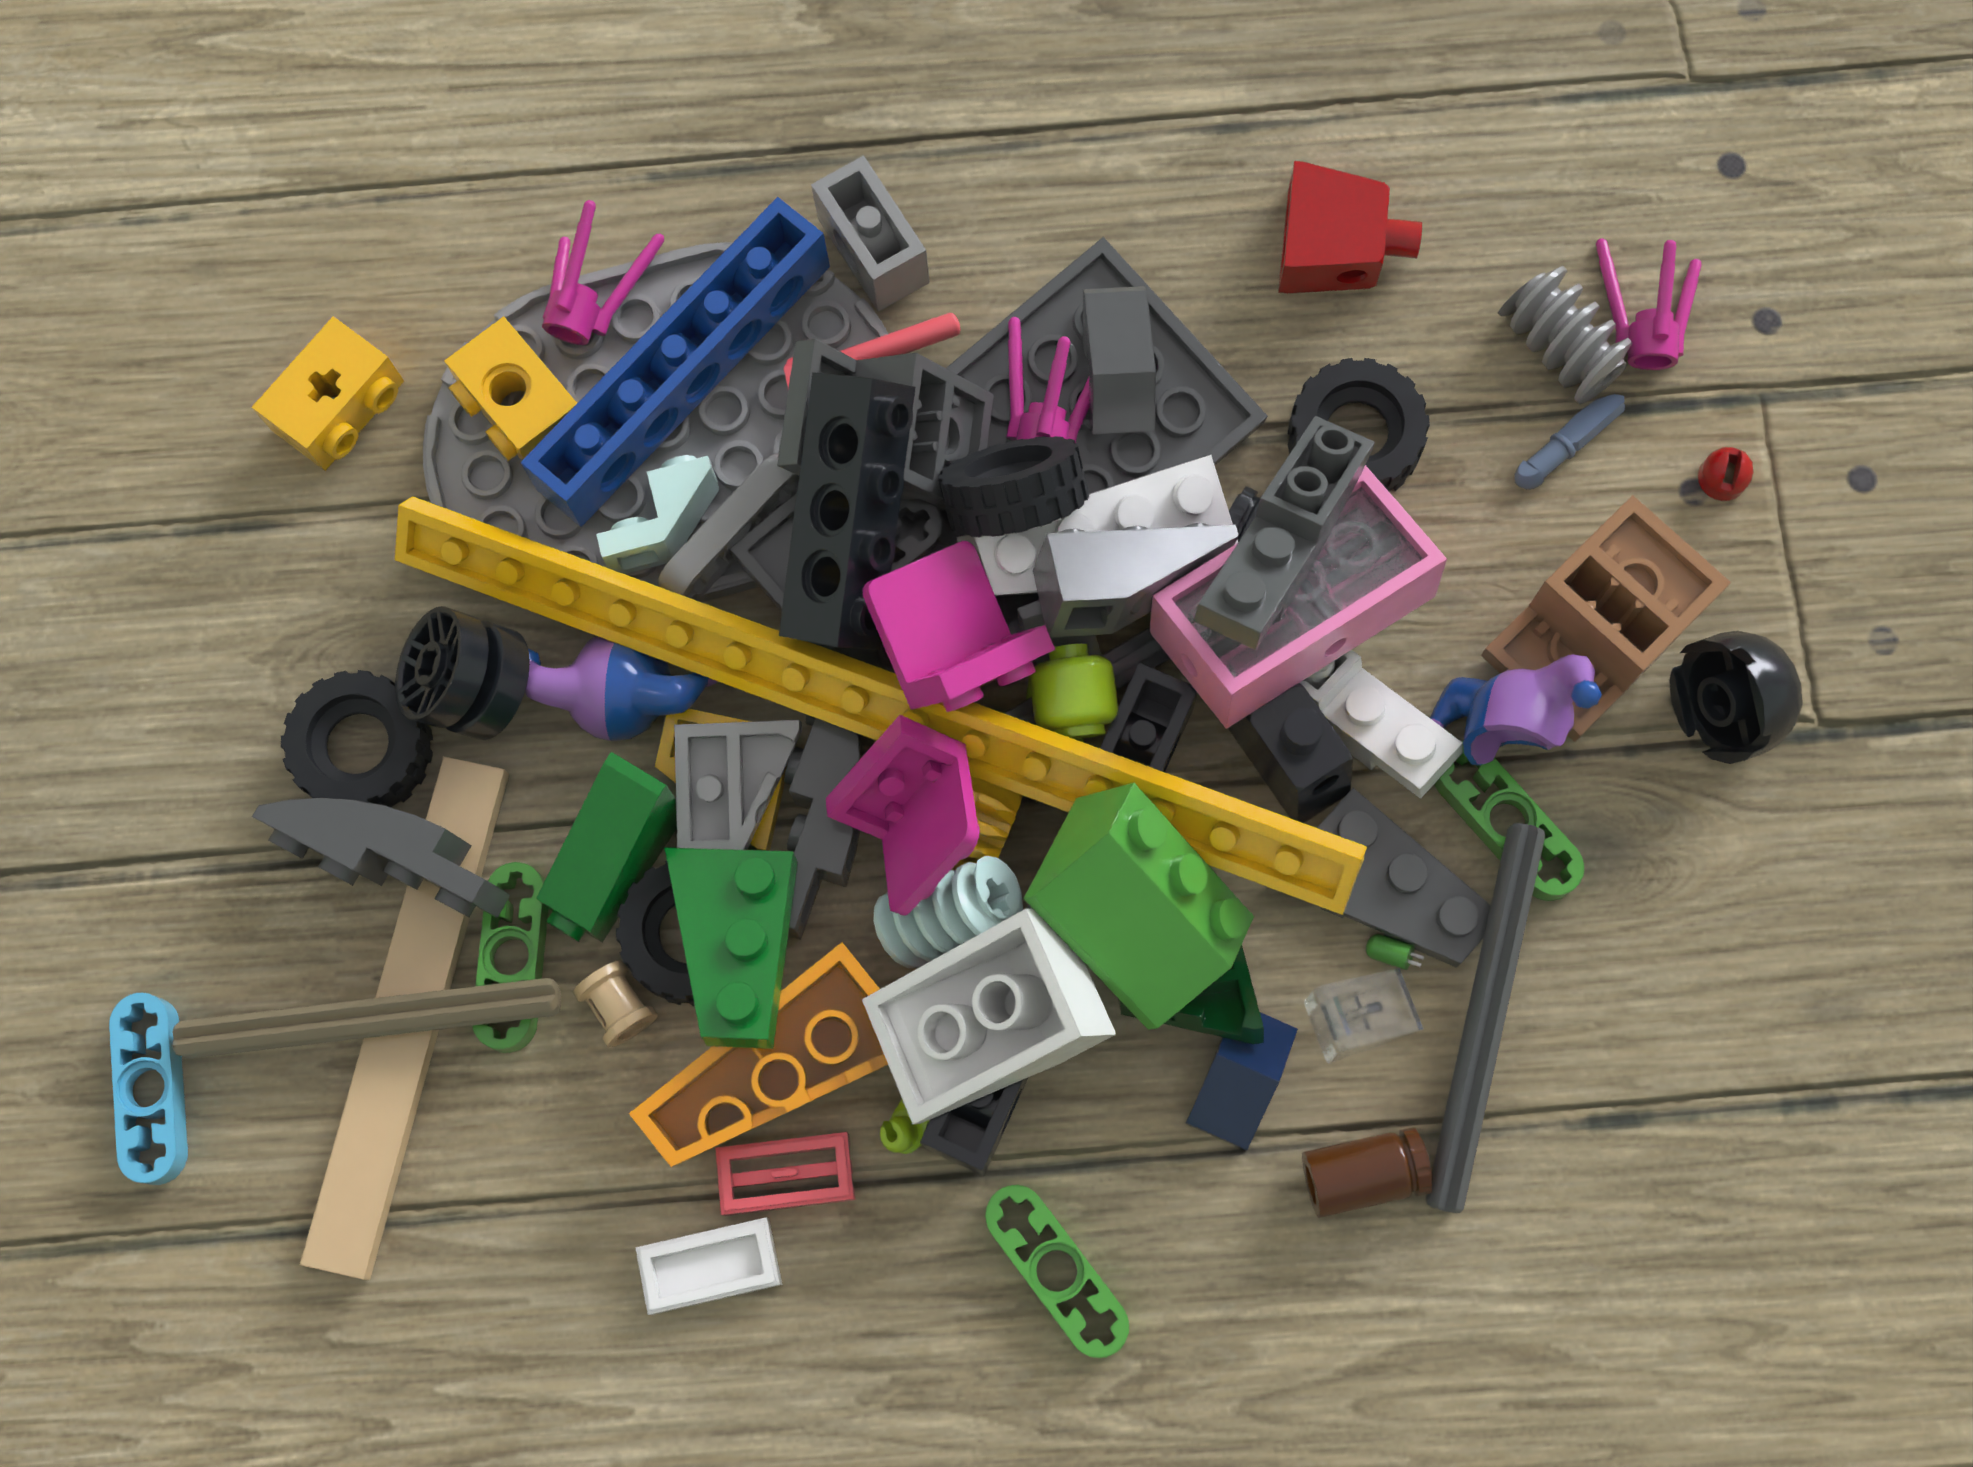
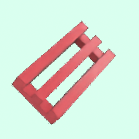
M842 1132L715 1148L721 1215L729 1216L856 1200L852 1179L853 1170L852 1160L850 1159L849 1133ZM830 1149H835L836 1161L741 1173H732L731 1161ZM838 1175L839 1187L734 1199L733 1188Z

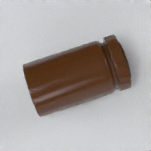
M1415 1127L1400 1130L1399 1136L1391 1132L1302 1153L1305 1180L1314 1211L1318 1218L1406 1199L1412 1195V1192L1416 1196L1432 1192V1170L1425 1144Z

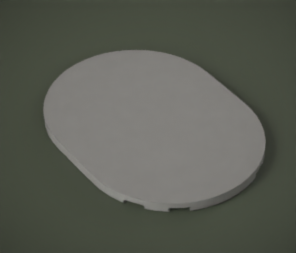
M733 242L701 244L655 255L612 316L606 335L600 336L592 332L586 345H576L559 340L542 328L544 321L542 317L549 300L551 284L530 292L499 310L493 315L495 320L480 333L504 316L578 403ZM634 261L580 275L578 283L591 288L598 294L596 304L601 309ZM827 270L582 527L577 525L536 490L520 462L522 460L518 455L509 462L503 457L485 433L493 425L481 411L470 417L448 389L456 380L447 367L441 377L443 383L434 402L432 413L427 416L425 423L423 469L430 502L607 567L602 559L596 534L611 530L615 523L627 518L643 517L648 520L658 518L647 471L659 469L665 461L678 456L689 455L696 458L708 456L720 490L688 538L689 540L767 457L779 453L788 396V386L783 368L787 360L794 355L795 341L817 339L840 351L888 334L869 303L864 298L861 299L854 291L838 280L832 271ZM515 391L508 394L502 400L501 405L511 406L518 403L523 398L525 392ZM735 561L697 601L705 602L759 586ZM666 564L626 575L658 586V578Z

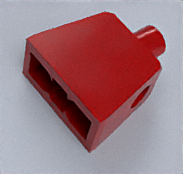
M1294 161L1287 195L1278 293L1359 290L1375 287L1383 266L1384 255L1417 259L1422 237V222L1388 219L1390 187L1385 182L1307 162Z

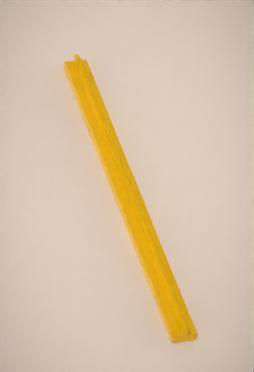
M412 496L398 505L395 561L876 741L895 719L902 715L965 743L970 776L1068 813L1078 797L1135 783L1208 865L1343 915L1354 883L1361 869L1367 846L974 702L950 712H946L943 702L911 710L898 678L893 672L808 641L779 636V631L419 498Z

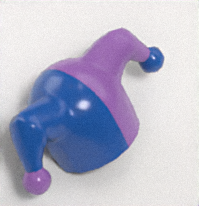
M595 636L587 642L571 665L561 668L541 666L539 654L528 648L530 666L525 693L527 697L534 701L569 711V714L578 726L595 738L621 741L632 739L648 730L659 715L685 712L693 705L706 687L718 683V681L697 673L670 676L668 662Z
M1575 654L1567 655L1538 670H1507L1490 678L1488 681L1465 677L1452 679L1444 688L1430 719L1445 729L1453 721L1467 717L1463 740L1464 754L1471 765H1483L1493 761L1499 747L1506 744L1531 745L1545 750L1563 745L1567 734L1574 726L1572 702L1574 701L1577 707L1588 709L1598 704L1602 692L1596 682H1594L1595 668L1588 657Z

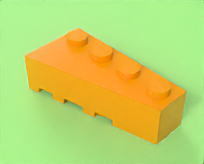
M841 942L781 990L773 1049L712 1046L632 1110L629 1115L669 1166L673 1167L887 1066V1060L862 1001L863 998L880 990V988L843 942Z

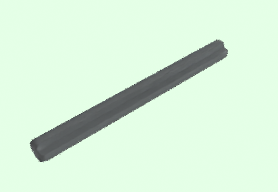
M1513 823L1507 829L1433 1164L1432 1192L1426 1196L1427 1205L1454 1214L1461 1213L1465 1206L1545 840L1544 830L1533 825Z

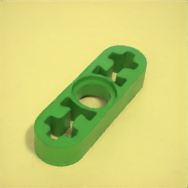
M1464 747L1463 753L1456 760L1461 765L1469 762L1464 754ZM1495 757L1489 763L1476 765L1478 770L1475 772L1473 779L1485 793L1492 783L1500 789L1493 793L1479 810L1471 802L1475 801L1481 793L1468 780H1464L1459 784L1452 781L1450 775L1455 769L1453 763L1434 785L1441 796L1500 861L1506 837L1501 836L1493 829L1490 822V813L1492 808L1497 805L1509 804L1520 810L1525 824L1544 830L1545 840L1541 856L1547 861L1558 857L1565 864V867L1559 873L1565 882L1564 884L1556 878L1549 879L1545 883L1537 874L1532 896L1544 901H1555L1573 891L1581 882L1584 874V861L1580 852ZM1541 860L1539 862L1538 872L1541 870L1543 866Z
M521 862L504 864L497 868L488 879L490 883L504 891V889H514L517 879L522 878L523 883L529 889L534 890L532 898L521 899L518 919L523 923L532 924L530 931L516 926L498 928V922L501 919L509 923L513 921L514 908L513 904L508 900L498 918L483 911L475 986L542 979L547 932L546 920L548 919L549 909L536 899L545 879L528 864ZM509 940L523 941L529 952L527 964L516 974H501L494 962L497 949ZM538 1018L523 1019L520 1021L519 1027L508 1028L506 1038L501 1039L500 1031L490 1027L489 1024L472 1025L476 1037L484 1045L498 1052L512 1053L521 1050L531 1042L537 1030Z
M1010 1185L998 1190L989 1200L985 1214L987 1227L996 1242L1080 1352L1094 1358H1104L1118 1352L1125 1344L1129 1334V1320L1122 1305L1037 1193L1021 1185ZM1009 1198L1016 1205L1028 1201L1033 1206L1034 1210L1027 1218L1030 1226L1038 1236H1040L1046 1226H1049L1057 1236L1056 1239L1046 1241L1036 1247L1026 1262H1023L1016 1253V1249L1028 1245L1021 1233L1015 1228L1009 1229L1004 1233L997 1224L1004 1217L1000 1205ZM1051 1251L1067 1253L1076 1264V1279L1066 1290L1059 1292L1050 1291L1040 1283L1037 1277V1265L1040 1259ZM1087 1280H1090L1098 1291L1097 1294L1085 1298L1094 1311L1101 1314L1109 1309L1116 1317V1321L1110 1327V1331L1115 1338L1105 1346L1098 1339L1091 1340L1089 1343L1082 1339L1079 1332L1087 1324L1076 1307L1073 1308L1068 1317H1064L1057 1308L1058 1303L1075 1297Z

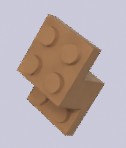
M1632 495L1543 583L1529 606L1485 648L1481 656L1499 673L1514 669L1538 670L1567 655L1575 654L1588 657L1595 668L1594 682H1596L1602 694L1598 704L1588 709L1577 707L1574 701L1572 702L1574 726L1567 736L1576 742L1731 582Z

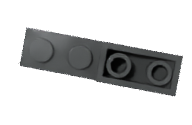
M1314 416L1260 498L1256 517L1198 603L1194 622L1256 650L1273 622H1280L1307 577L1342 513L1372 453L1375 442Z
M809 715L805 717V724L812 727L804 749L797 746L794 748L784 774V783L790 784L789 793L795 805L809 809L807 816L800 813L796 816L787 841V850L793 851L798 861L788 936L800 940L802 939L822 880L847 887L860 830L827 817L826 797L863 757L860 735Z
M310 798L258 805L252 815L253 818L274 829L268 841L302 859L308 849L311 848L324 855L318 866L319 868L352 886L359 875L380 886L383 885L387 876L390 875L418 890L422 881L426 880L440 887L434 898L435 900L467 917H470L475 907H478L498 918L510 897V894L460 866L472 845L449 830L407 812L384 805L356 800Z

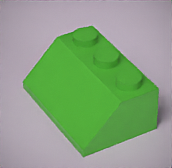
M1135 783L1076 798L1024 897V900L1148 1030L1157 1029L1232 968L1254 918L1252 913Z

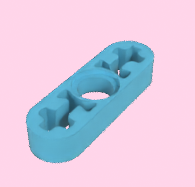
M134 993L123 998L115 1006L110 1016L109 1031L116 1153L118 1166L127 1178L139 1183L161 1185L175 1179L184 1169L188 1158L182 1056L176 1055L172 1046L174 1040L173 1028L179 1022L178 1013L171 1003L148 993ZM143 1009H145L146 1013L158 1017L157 1026L147 1028L146 1046L149 1050L161 1052L160 1059L141 1057L132 1060L133 1053L146 1055L144 1036L132 1032V1023L142 1020ZM156 1070L163 1077L164 1092L155 1104L149 1107H141L133 1096L134 1083L144 1072ZM138 1117L149 1120L165 1117L166 1120L164 1125L151 1123L153 1142L165 1145L166 1147L165 1157L155 1159L154 1170L150 1164L140 1163V1151H146L151 1147V1128L136 1126V1119Z

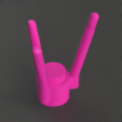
M592 200L585 201L570 258V239L566 236L559 239L549 300L542 317L544 319L542 324L544 331L559 340L576 345L588 344L592 332L600 336L606 335L612 316L654 259L655 254L665 240L664 236L660 233L652 237L600 309L598 304H596L598 294L591 288L578 283L596 209V204Z
M1601 238L1596 242V249L1613 321L1616 324L1615 343L1626 338L1632 341V345L1627 352L1628 364L1634 368L1662 370L1675 366L1678 363V357L1684 355V334L1698 285L1702 262L1699 259L1691 260L1674 317V314L1671 312L1677 246L1674 240H1667L1663 249L1657 308L1639 311L1636 314L1635 322L1629 326L1608 242Z
M1017 317L1010 318L1008 322L1010 421L1006 438L1018 440L1042 436L1064 437V439L1075 440L1076 444L1078 431L1089 410V377L1068 422L1065 421L1067 411L1057 405L1067 365L1070 339L1062 336L1058 340L1044 402L1030 403L1028 412L1024 413L1021 322Z

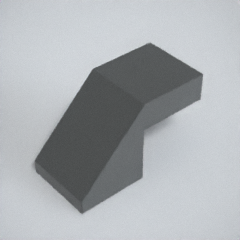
M1146 287L1083 289V351L1089 364V426L1092 434L1155 431L1156 369Z

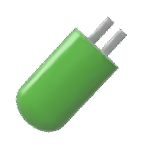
M1381 934L1371 936L1366 944V953L1371 959L1407 970L1410 964L1421 967V963L1412 961L1413 957L1421 960L1424 959V956L1414 953V945Z

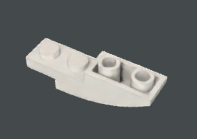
M1352 650L1300 682L1344 742L1351 755L1370 770L1377 765L1420 799L1463 753V742L1363 669L1361 656Z

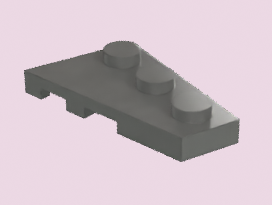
M1352 788L1317 827L1323 831L1367 846L1361 869L1343 915L1321 907L1322 910L1340 918H1350L1382 932L1384 936L1414 945L1415 950L1456 968L1484 938L1491 905L1356 789Z

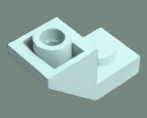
M689 455L678 456L665 461L659 469L647 471L658 518L651 520L643 517L627 518L615 523L611 530L596 534L602 559L609 569L629 574L667 564L686 543L720 490L708 456L701 458Z

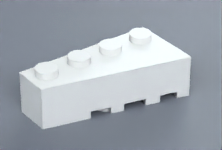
M1209 455L1090 493L1088 500L1084 501V505L1080 509H1076L1070 515L1059 518L1042 527L1038 526L1028 529V531L1004 534L1003 536L971 537V535H964L956 538L958 542L968 541L975 547L995 597L1038 594L1033 569L1047 533H1059L1067 529H1081L1085 532L1122 530L1131 526L1156 529L1185 527L1194 523H1204L1209 526L1233 525L1212 456Z

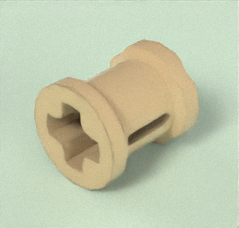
M622 960L614 961L596 970L581 981L573 991L574 996L579 1002L586 1001L606 1031L602 1039L607 1047H616L632 1039L650 1026L658 1016L652 1006L643 1005L625 976L628 968Z

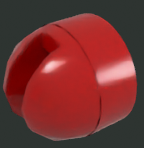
M1722 447L1713 451L1704 460L1698 471V482L1701 489L1709 497L1719 501H1730L1739 497L1752 481L1754 473L1752 460L1745 451L1734 447ZM1728 462L1735 465L1732 484L1723 482Z

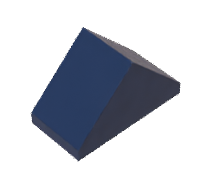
M1261 1012L1260 1015L1264 1026V1043L1250 1044L1222 1037L1185 1123L1245 1151L1248 1150L1280 1082L1298 1028Z

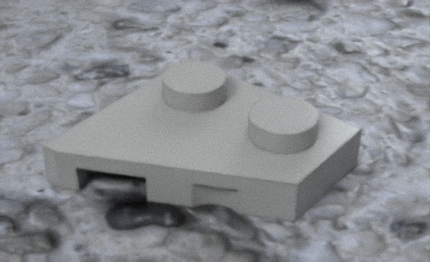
M800 720L674 725L677 848L748 850L802 733V722Z

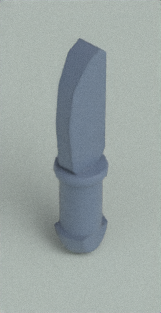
M1612 394L1596 399L1579 411L1558 433H1554L1550 437V441L1529 460L1521 462L1515 472V483L1518 487L1530 490L1542 485L1543 479L1566 459L1573 458L1576 451L1583 448L1625 411L1624 395Z

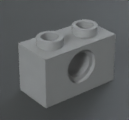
M864 155L811 184L818 220L878 312L930 283L925 247Z

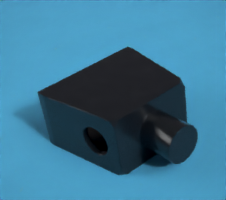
M1298 683L1229 727V731L1289 818L1305 823L1343 799L1351 791L1353 757L1302 684ZM1321 782H1326L1321 787L1315 789Z

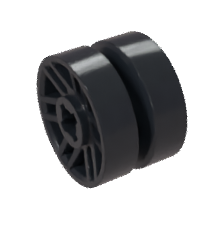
M441 606L430 610L412 629L399 658L395 679V695L400 712L410 720L438 728H446L451 732L478 740H488L497 736L513 719L526 690L530 660L528 646L524 637L513 629L489 621H480L474 616L448 607Z

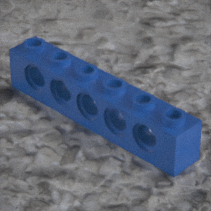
M777 197L520 462L536 490L577 525L582 527L830 268L824 233Z

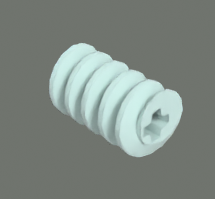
M984 856L977 860V863L968 862L956 870H950L938 883L932 895L925 900H921L906 916L890 910L888 892L880 896L874 906L873 921L877 937L889 956L906 968L918 969L1022 911V893L1017 877L1006 863L997 857Z

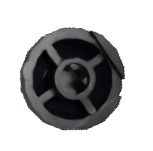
M1730 631L1688 644L1680 652L1686 654L1684 655L1682 665L1672 668L1669 679L1671 704L1678 723L1686 736H1693L1697 730L1703 743L1710 747V749L1702 751L1710 759L1727 764L1748 760L1773 749L1792 731L1799 719L1803 705L1802 685L1793 662L1780 646L1767 637L1742 631Z

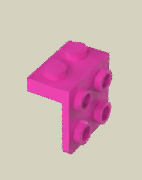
M961 541L875 578L867 582L863 587V598L911 710L943 702L946 712L962 708L984 697L980 685L995 678L999 687L1023 679L1036 672L1032 660L1055 650L1045 625L1014 634L1010 633L977 551L968 541Z
M902 715L895 719L826 797L827 817L882 839L889 907L892 912L902 916L908 915L921 900L929 898L942 878L961 859L967 858L972 853L979 839L980 828L977 822L972 778L970 776L965 743Z

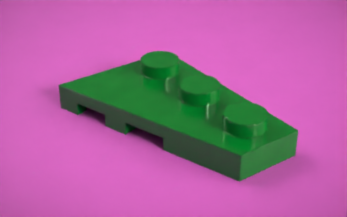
M665 848L701 1038L706 1046L773 1049L798 865L793 851Z

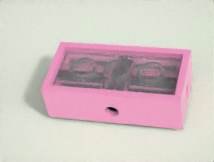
M1365 465L1342 513L1280 622H1273L1256 650L1194 622L1198 603L1237 544L1152 595L1150 633L1227 729L1434 598L1447 558Z

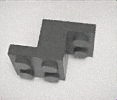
M817 339L795 341L777 466L796 475L800 474L813 372L873 378L914 386L916 388L913 403V422L909 433L904 471V489L901 500L921 499L946 511L938 476L941 475V470L950 466V463L961 459L972 452L987 448L994 394L918 353L855 360Z

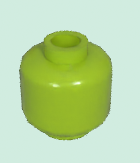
M1069 644L1054 647L1055 650L1049 652L1050 661L1036 665V672L1029 675L1036 725L1075 740L1105 735L1104 725L1114 721L1119 712L1112 663L1103 656L1089 655L1087 644Z

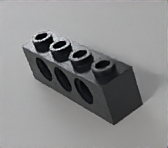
M813 372L779 636L833 647L881 650L882 640L863 598V587L867 582L891 572L892 561L895 556V538L901 495L904 489V471L909 433L913 422V403L916 387L873 378Z

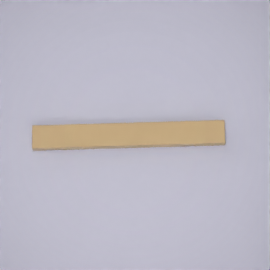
M443 756L426 820L449 830L472 845L460 866L481 877L509 773L505 769ZM426 880L422 881L418 890L407 885L375 998L448 990L451 988L470 917L435 900L434 898L440 887ZM439 1029L363 1039L300 1261L301 1266L363 1280L371 1279Z

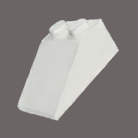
M1028 908L862 999L913 1125L923 1123L1056 1066L1116 1035L1086 964L1034 909Z

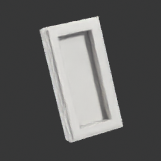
M767 1217L636 1247L648 1315L782 1285L770 1220Z

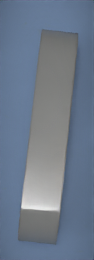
M779 453L767 457L676 552L663 568L658 578V587L694 600H699L736 561L731 556L729 548L797 493L799 475L777 466Z

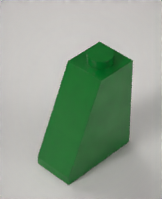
M610 752L536 897L539 902L552 911L546 920L548 924L577 942L581 940L586 932L603 943L619 918L617 914L620 905H624L628 897L627 891L633 883L637 884L645 876L644 872L652 868L677 829L676 798L666 784Z

